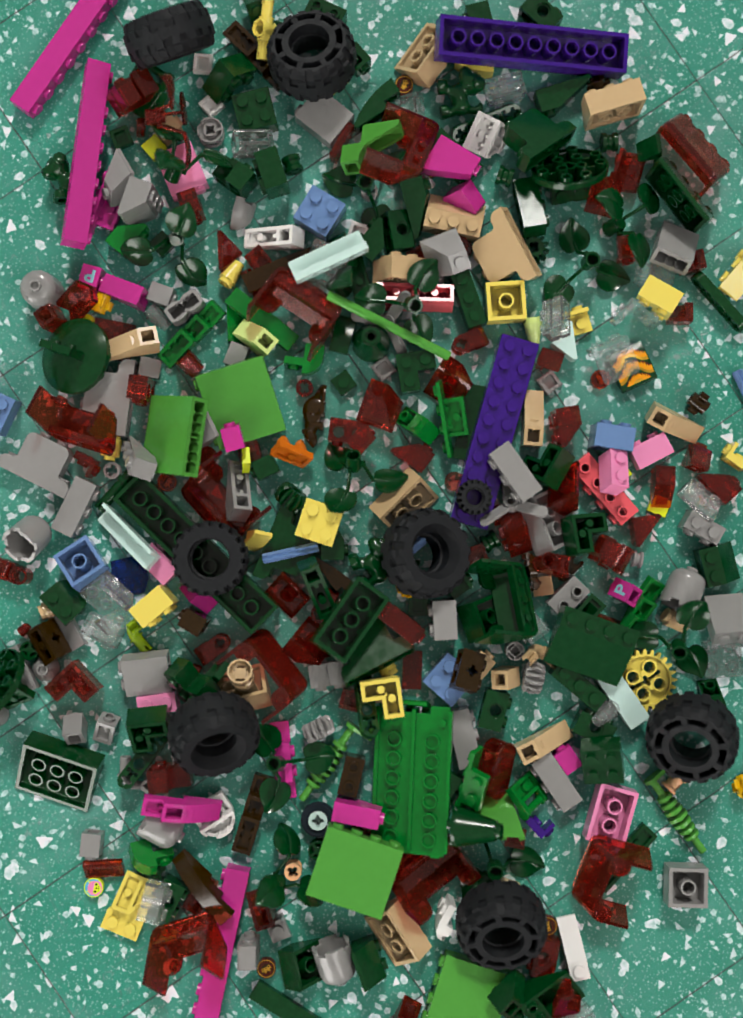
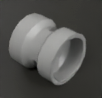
M518 641L509 642L504 646V653L509 659L518 661L525 654V648Z

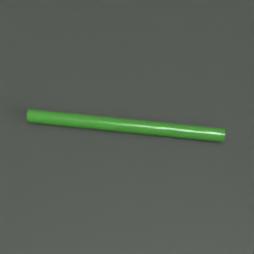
M329 291L326 300L446 361L451 355L450 351L332 291Z

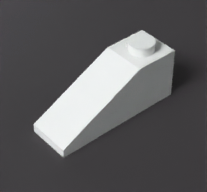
M293 224L245 229V249L287 251L304 249L305 230Z
M575 913L556 917L567 972L575 982L591 979Z

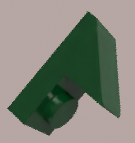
M660 133L636 144L639 162L653 160L654 165L662 157Z

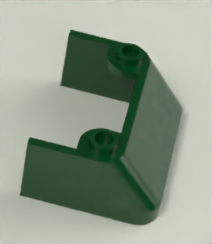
M481 558L470 564L468 572L465 573L477 574L479 584L484 589L492 591L498 625L491 626L487 634L474 639L475 643L499 645L529 639L537 635L538 626L525 567L518 562Z

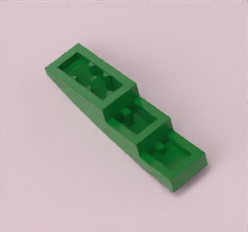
M237 287L224 301L243 319L268 330L279 340L277 344L285 351H288L299 337L281 320Z
M211 300L184 328H180L157 356L171 369L227 313L214 300Z
M648 575L640 587L643 592L635 608L628 606L620 625L632 628L636 623L646 621L656 608L657 604L654 601L665 585Z

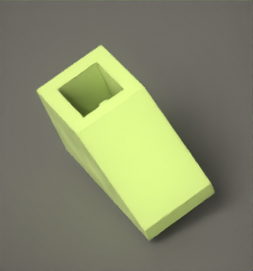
M243 319L232 333L257 356L263 354V357L267 356L279 341L264 327L246 319Z

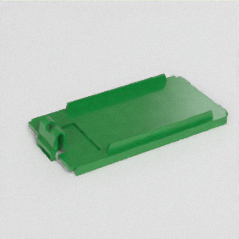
M402 700L403 705H406V710H404L405 717L385 719L383 706L380 703V705L376 706L379 731L375 736L372 804L383 807L382 813H385L383 825H379L378 830L371 829V833L381 836L382 840L388 842L390 840L398 841L401 843L400 846H403V853L430 856V858L440 859V857L448 854L449 831L446 829L447 819L450 818L454 711H451V707L431 706L428 701Z

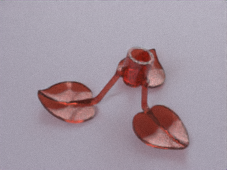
M165 74L161 77L167 87L169 104L155 107V109H145V122L147 126L157 125V129H166L183 136L186 148V170L190 165L192 157L187 132L163 125V123L167 122L166 116L180 114L182 115V124L184 126L187 125L186 100L184 93L180 92L179 105L181 110L165 111L167 108L174 110L175 107L173 77L170 74Z

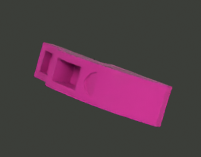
M144 794L141 815L158 817L160 822L169 823L210 822L219 820L223 801L184 795L182 799Z

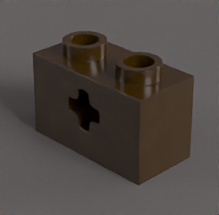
M191 606L185 608V610L182 609L177 617L180 620L177 625L198 637L204 633L212 617Z
M54 618L36 625L26 633L45 666L62 659L72 652Z
M467 648L458 649L449 687L469 694L477 693L482 684L481 674L487 664L485 660L486 655Z
M347 752L337 794L353 798L357 797L366 756Z

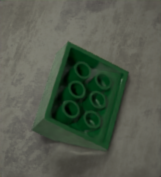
M660 157L647 173L645 179L683 227L696 233L714 218L713 212L708 206L703 204L700 195L692 190L687 178L680 175L675 163L669 161L667 157Z
M561 605L543 661L617 686L635 650L640 631Z
M32 730L23 743L15 788L88 812L103 768L105 755L75 744L67 745L63 740Z

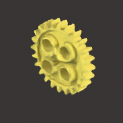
M635 649L634 655L631 656L622 676L630 687L636 685L632 691L645 710L648 711L649 706L654 710L656 704L664 699L667 700V695H672L670 689H676L672 682L677 681V679L671 676L676 671L669 670L673 664L666 663L668 658L665 656L660 659V652L654 655V650H649L647 654L646 649H643L640 654ZM646 662H651L652 668L649 671L644 670ZM657 670H659V673L657 675H653ZM630 672H635L636 676L633 681H628L627 679ZM643 676L648 677V678L646 679V681H647L646 684L642 682V681H643ZM660 678L662 684L660 687L655 688L654 682ZM644 688L646 691L645 696L639 698L638 691Z

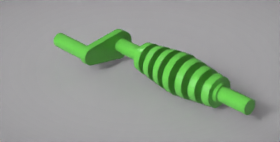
M346 722L345 725L348 727L340 739H334L332 742L335 746L329 745L336 753L330 768L322 774L310 773L312 777H307L308 785L299 796V799L303 802L307 800L315 788L319 789L321 787L320 783H325V777L329 778L332 775L331 772L336 770L335 765L340 763L338 758L342 759L344 755L341 750L346 752V743L351 735L355 732L362 736L360 728L352 722ZM369 728V734H371L374 728Z
M658 768L644 780L645 785H651L657 793V802L661 804L660 807L662 811H665L664 814L668 818L669 823L678 830V833L687 842L691 841L700 854H703L707 849L699 840V831L695 828L694 822L691 821L692 819L688 815V811L683 808V805L675 797H672L669 791H664L657 782L666 772L664 769L660 770Z

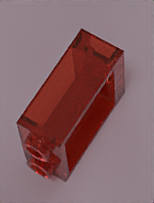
M388 601L377 617L413 646L415 643L420 644L426 636L424 627L391 601Z

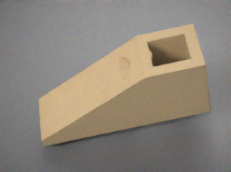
M156 325L136 328L109 339L111 353L109 361L160 353V342Z
M527 390L523 401L520 447L540 448L543 446L544 391Z
M656 401L653 402L644 417L646 423L693 444L696 443L705 427Z
M564 719L513 745L525 766L545 756L574 736Z

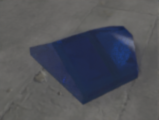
M133 556L110 561L112 582L118 599L145 593L149 580L148 572Z

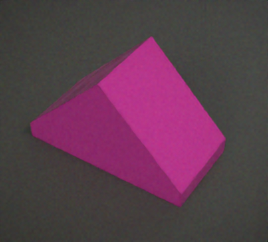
M471 179L452 187L443 197V201L474 215L485 205V200Z
M186 586L179 588L189 602L205 614H208L218 604L212 596H200L195 592L192 593L187 590Z

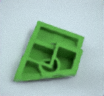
M507 785L486 791L482 808L475 812L503 823L504 833L502 840H507V837L519 838L520 841L526 840L513 801L506 793Z

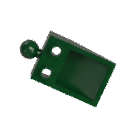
M567 970L528 979L525 981L523 1006L512 1018H524L525 1015L527 1018H556L584 998L585 994Z

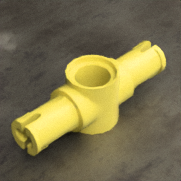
M262 0L261 16L254 21L252 26V32L257 36L256 41H258L257 60L267 61L268 40L277 26L274 23V18H272L274 0Z

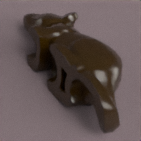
M321 385L316 394L309 398L303 406L305 429H302V433L312 448L317 444V430L324 431V422H321V417H325L327 385Z

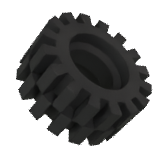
M473 479L464 482L456 493L458 507L469 515L484 513L492 504L491 499L493 495H491V488L489 489L488 485L481 480ZM470 490H477L481 493L482 498L479 504L472 505L467 501V494Z

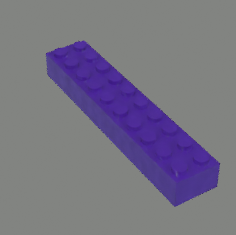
M440 14L436 21L434 61L579 76L590 74L591 77L603 75L604 78L619 79L627 73L629 34Z
M502 334L498 339L449 513L450 518L454 517L459 523L488 530V526H481L479 520L493 510L501 481L497 469L493 470L488 464L487 460L489 458L487 456L507 441L512 444L539 348L537 343ZM473 479L486 483L489 489L491 488V495H493L491 499L492 504L488 507L489 509L477 515L464 513L456 502L458 488L464 482ZM470 490L467 494V501L472 505L480 503L481 493L477 490Z

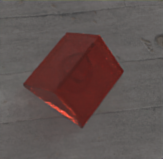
M284 571L266 590L291 619L311 599L309 593Z

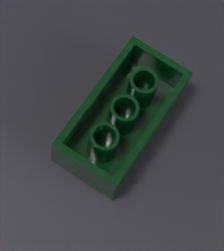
M353 577L309 641L339 663L346 664L390 599L361 577Z

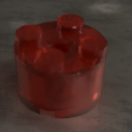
M599 535L594 544L595 552L589 553L587 558L598 563V566L605 570L610 568L612 572L622 576L633 556L634 550L625 544L616 542L617 540L607 535Z

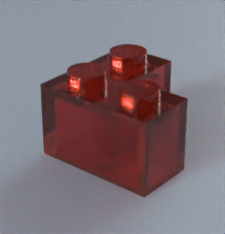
M507 512L493 522L495 526H499V535L501 539H504L501 541L504 552L508 551L511 558L533 550L527 523L520 512Z
M76 659L53 678L44 689L56 702L62 700L73 690L85 703L93 698L104 686L79 659Z
M158 760L146 771L148 793L152 795L168 793L172 788L188 787L194 783L193 773L188 774L183 771V768L179 767L177 762Z

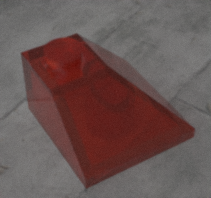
M450 356L447 361L442 360L423 392L438 401V397L434 396L433 386H435L437 380H442L445 398L465 397L473 383L464 365Z
M371 378L356 420L392 433L403 402L389 384Z
M578 461L572 463L557 491L548 488L547 507L562 516L578 510L580 462Z
M308 616L281 651L296 663L320 665L328 654L309 641L320 624Z

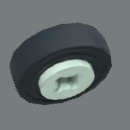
M317 801L305 807L301 816V824L306 833L313 837L325 835L328 823H333L331 821L333 813L331 806L325 802Z

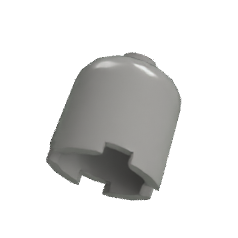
M33 270L27 273L20 283V292L23 299L35 310L43 313L58 309L65 298V290L62 283L48 272Z
M35 515L26 516L3 534L2 541L4 540L6 545L4 550L15 561L23 560L29 563L50 543L52 531L49 524L43 518Z
M687 566V568L675 569L671 572L659 600L665 606L677 611V608H680L686 602L702 599L706 586L705 579L694 567Z
M145 816L135 834L160 848L167 849L176 842L180 843L185 835V832H183L185 823L160 822L158 817Z
M336 934L325 936L318 940L319 944L317 946H312V953L319 975L328 985L343 986L355 973L349 937L345 934L343 937H337Z

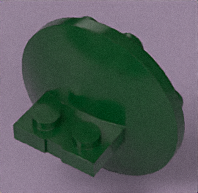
M571 145L566 149L556 151L531 168V178L538 185L550 189V202L552 205L588 200L589 186L599 183L607 176L609 163L601 155V151L578 149L577 146Z
M82 318L72 319L61 324L48 340L41 339L38 345L44 348L42 367L48 383L54 389L70 395L84 393L103 379L111 358L110 344L104 330L98 324Z
M5 648L0 652V710L3 707L9 710L21 703L28 702L34 699L36 693L28 688L27 685L20 683L24 673L25 659L15 649Z

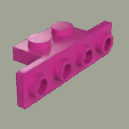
M107 171L103 173V183L95 194L97 197L96 206L92 208L91 212L94 215L93 226L89 227V233H92V237L96 226L113 231L120 219V216L117 214L119 206L110 207L107 200H104L102 196V188H104V179Z
M289 721L270 722V725L277 727L282 735V743L275 749V756H282L285 760L293 759L295 757V746L291 745ZM289 763L278 774L281 777V782L289 784L291 788L290 798H296L295 776H298L297 764Z

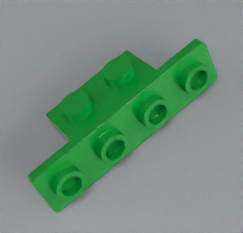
M437 380L435 386H433L434 396L438 397L439 404L436 405L437 415L441 416L442 421L439 424L440 434L444 435L445 440L442 443L444 454L447 453V458H452L454 452L451 437L469 435L470 433L464 396L445 398L442 380Z
M481 745L475 750L472 749L468 755L469 763L463 772L464 781L458 789L460 793L459 798L454 803V806L463 808L468 806L477 812L482 808L491 778L490 775L478 770L484 748Z

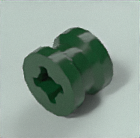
M613 132L610 135L601 133V153H605L607 150L617 152L619 146L618 133Z
M290 154L281 159L282 165L286 168V176H293L304 170L303 165L299 162V154Z
M501 165L495 184L501 183L509 188L515 169H506L505 166Z
M493 530L488 531V534L485 536H479L487 553H490L495 547L502 546Z
M30 640L24 642L20 647V653L26 660L39 657L35 648L33 649V644Z
M315 838L309 844L308 854L315 861L320 847L317 846H321L322 838Z

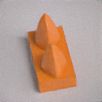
M285 435L281 436L270 450V456L300 468L306 467L313 460V453L307 451L302 439L298 440L295 445H292Z

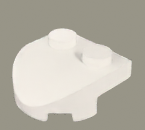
M478 111L462 147L490 159L492 155L501 153L506 145L503 142L505 124Z
M221 789L208 797L223 801L219 820L196 823L199 827V832L205 837L211 836L219 839L227 836L233 830L235 810Z
M448 893L445 898H440L435 915L436 935L443 942L445 937H449L453 931L451 917L457 909L454 896Z

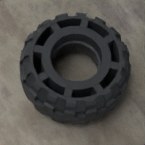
M190 0L157 10L126 23L123 28V40L129 57L140 70L149 69L208 48L214 45L215 30L207 8L203 7L199 0Z
M304 10L296 15H289L284 18L282 24L279 23L274 28V32L268 40L266 55L272 79L285 94L293 96L299 101L310 100V102H318L319 99L333 97V94L336 92L340 93L347 83L350 82L355 73V65H357L355 42L349 27L330 12L323 13L321 10L308 12ZM310 50H324L312 57L299 56Z
M420 508L406 512L392 521L393 524L384 533L383 538L385 540L384 543H381L380 553H383L381 564L382 568L386 569L388 573L386 577L391 584L396 585L398 591L404 595H410L412 598L431 599L451 593L456 586L462 583L465 578L464 573L468 572L470 566L468 556L471 554V546L467 544L466 539H468L466 532L460 529L461 524L454 517L450 518L447 512L440 509ZM418 537L425 538L432 550V564L427 572L423 571L416 564L413 556L414 543Z
M206 692L198 697L194 696L187 700V703L184 705H180L176 709V714L172 715L167 732L170 752L174 762H177L179 767L183 768V771L188 774L194 773L195 776L215 777L220 774H227L233 772L238 767H242L256 753L255 749L258 748L261 737L257 716L252 705L233 692Z
M686 691L682 695L679 693L672 694L667 697V700L664 699L655 706L647 722L645 740L648 754H650L653 762L660 770L664 769L665 773L673 779L677 777L686 783L698 781L699 784L706 783L710 778L715 780L724 775V772L733 766L738 755L740 734L736 718L730 710H726V705L717 699L715 701L711 699L710 695L705 693L699 695L694 694V691ZM685 731L696 732L704 736L710 744L698 749L689 748L681 745L674 736Z
M501 879L493 880V882L489 883L483 882L478 884L477 888H471L457 907L455 922L459 946L462 947L464 953L472 962H478V965L484 968L490 967L493 970L509 968L511 970L517 968V966L526 965L531 962L533 957L536 958L541 953V949L544 947L545 941H547L548 926L543 903L524 884L519 885L516 881H501Z

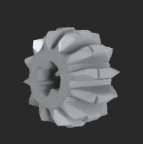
M528 661L524 666L521 688L529 694H539L543 689L546 668L545 665L536 661L529 666L530 662Z
M329 715L317 718L301 728L302 734L308 743L320 740L335 731L333 720Z

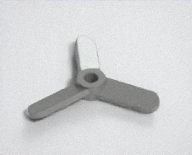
M406 290L402 291L395 301L404 302L407 297L411 296V293ZM392 304L389 310L380 316L396 324L397 318L404 310V306ZM351 313V318L353 321L375 325L374 323L354 313ZM387 331L397 354L407 353L403 339Z
M501 482L503 503L480 518L479 522L481 526H488L507 512H520L545 518L548 516L549 511L546 506L527 501L522 504L519 501L516 502L510 494L512 491L509 486H504Z

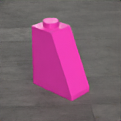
M441 134L423 163L421 174L470 180L473 175L475 177L478 175L482 167L480 165L481 158Z
M108 273L100 279L99 292L109 295L112 299L144 313L148 305L146 300L148 291L145 287Z
M339 794L334 801L331 821L378 830L379 825L384 823L385 813H382V806Z

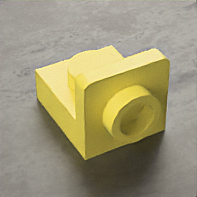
M582 305L573 307L567 315L568 321L573 322L574 336L593 331L588 316V307L583 308Z
M728 443L721 452L723 455L720 459L738 472L743 471V456L738 453L734 454L739 443Z

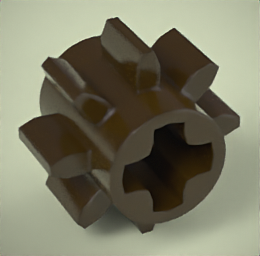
M603 75L593 76L590 79V83H587V91L604 88L610 84L609 78L604 79Z
M703 391L699 394L694 392L686 402L689 405L687 410L693 415L697 413L702 415L711 404L708 402L710 396Z

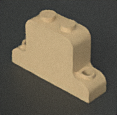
M499 207L491 214L493 230L476 240L472 246L473 257L483 269L482 275L490 282L505 281L518 273L521 280H535L542 276L508 208Z

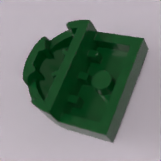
M68 580L56 582L39 597L65 626L85 611L88 601L85 589L80 592L76 591Z

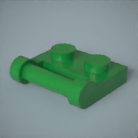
M530 770L525 772L506 790V793L519 810L518 814L522 820H528L532 815L531 813L548 799L547 794ZM535 794V799L527 806L525 801Z

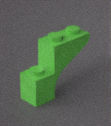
M399 119L364 124L362 126L360 143L342 145L340 164L346 176L363 174L368 160L373 155L403 139L405 132Z

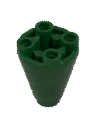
M373 324L365 325L354 334L352 340L353 351L361 360L376 363L388 353L390 338L383 328ZM373 335L375 339L370 341L367 337Z
M453 806L451 819L448 818L446 823V829L450 831L449 846L452 847L494 842L503 838V823L463 807Z

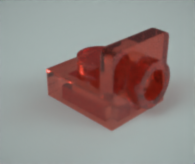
M628 235L616 237L618 254L616 263H622V265H631L636 261L628 245Z
M76 450L73 457L78 459L77 463L85 468L90 466L85 477L92 479L93 476L96 477L100 472L101 462L82 451Z

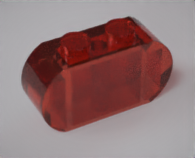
M492 737L483 746L478 770L491 776L485 796L499 800L506 794L516 749L512 743Z

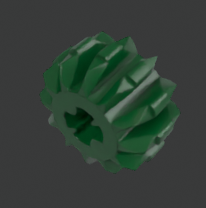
M537 236L524 238L529 250L533 246L536 248L531 254L537 265L540 264V260L545 261V255L549 253V250L546 248L549 243L542 242L544 236H541L539 239Z
M283 482L276 489L275 498L280 505L290 512L298 513L303 509L307 496L293 483Z

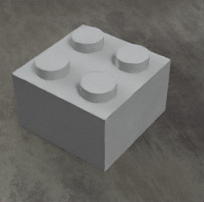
M453 598L430 599L431 604H427L428 616L432 620V623H428L429 635L433 637L434 641L458 639L456 600Z
M664 862L663 901L665 904L673 908H708L709 869L703 863Z

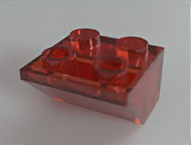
M579 405L557 408L550 412L548 425L553 429V435H551L552 444L565 448L580 428L582 421Z

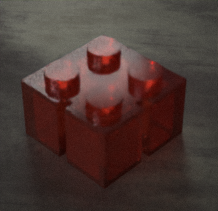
M147 68L142 71L136 69L129 74L130 77L126 79L121 77L113 82L114 86L109 89L110 92L106 98L118 118L149 103L159 91V87Z

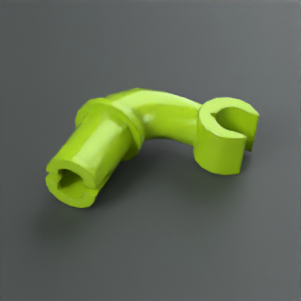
M134 618L126 624V632L131 640L130 643L133 642L140 652L150 651L153 647L142 636L143 633L139 632L143 628L138 625L136 619Z

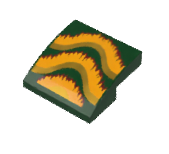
M641 341L605 357L622 394L657 379L655 369Z

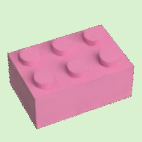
M615 783L595 784L582 831L583 837L588 841L624 850L639 793L633 788Z

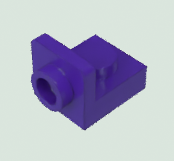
M536 815L531 816L528 820H524L541 839L544 836L548 837L555 827V824L550 819L542 825L543 823Z

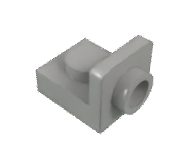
M103 711L96 722L92 740L111 746L121 717Z
M283 912L280 914L272 913L266 917L263 926L268 930L273 944L291 937V931Z

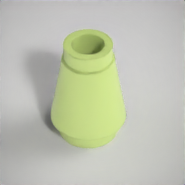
M540 316L528 317L525 323H523L527 340L539 344L542 327Z

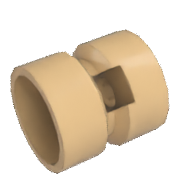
M236 659L229 664L227 675L232 687L238 691H245L251 688L255 680L251 664L245 659Z

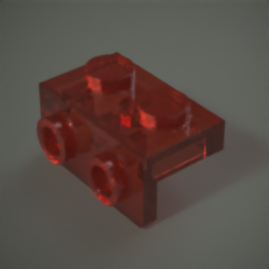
M620 148L619 154L615 157L614 171L609 176V183L612 188L620 192L636 194L646 161L639 162L637 153H629L625 148Z
M606 176L599 183L592 185L584 212L612 219L595 196L607 188H614L621 194L623 181Z

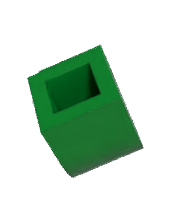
M306 343L304 358L284 355L283 363L285 366H288L287 369L298 371L299 368H302V376L313 375L323 365L326 348L324 345Z
M145 839L132 842L129 845L128 853L132 865L138 872L145 875H155L158 866L164 867L169 865L174 857L173 847L153 852L151 843Z

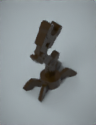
M529 552L521 555L522 560H525L524 566L527 571L528 581L531 584V592L537 590L541 585V581L537 579L539 573L550 572L564 582L567 581L566 577L574 574L582 567L584 562L580 561L576 565L573 561L576 556L569 557L562 570L551 566L552 560L547 561L544 566L536 567L533 563L534 555Z

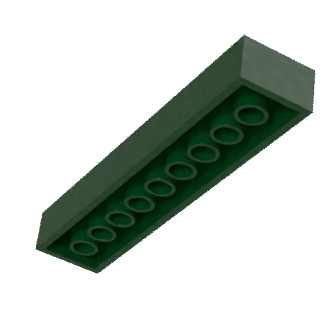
M133 477L113 498L172 558L174 555L172 554V549L177 544L175 542L177 538L183 534L182 532L186 528H190L195 524L152 480L149 482ZM206 540L200 543L194 550L193 564L195 569L203 576L216 577L226 570L229 564V555L213 540ZM247 573L244 575L241 583L231 591L222 595L212 596L251 635L280 607Z

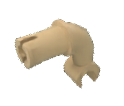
M540 644L529 646L527 652L522 656V660L528 659L530 662L529 666L539 658L543 660L547 647ZM547 663L551 668L555 666L553 664Z

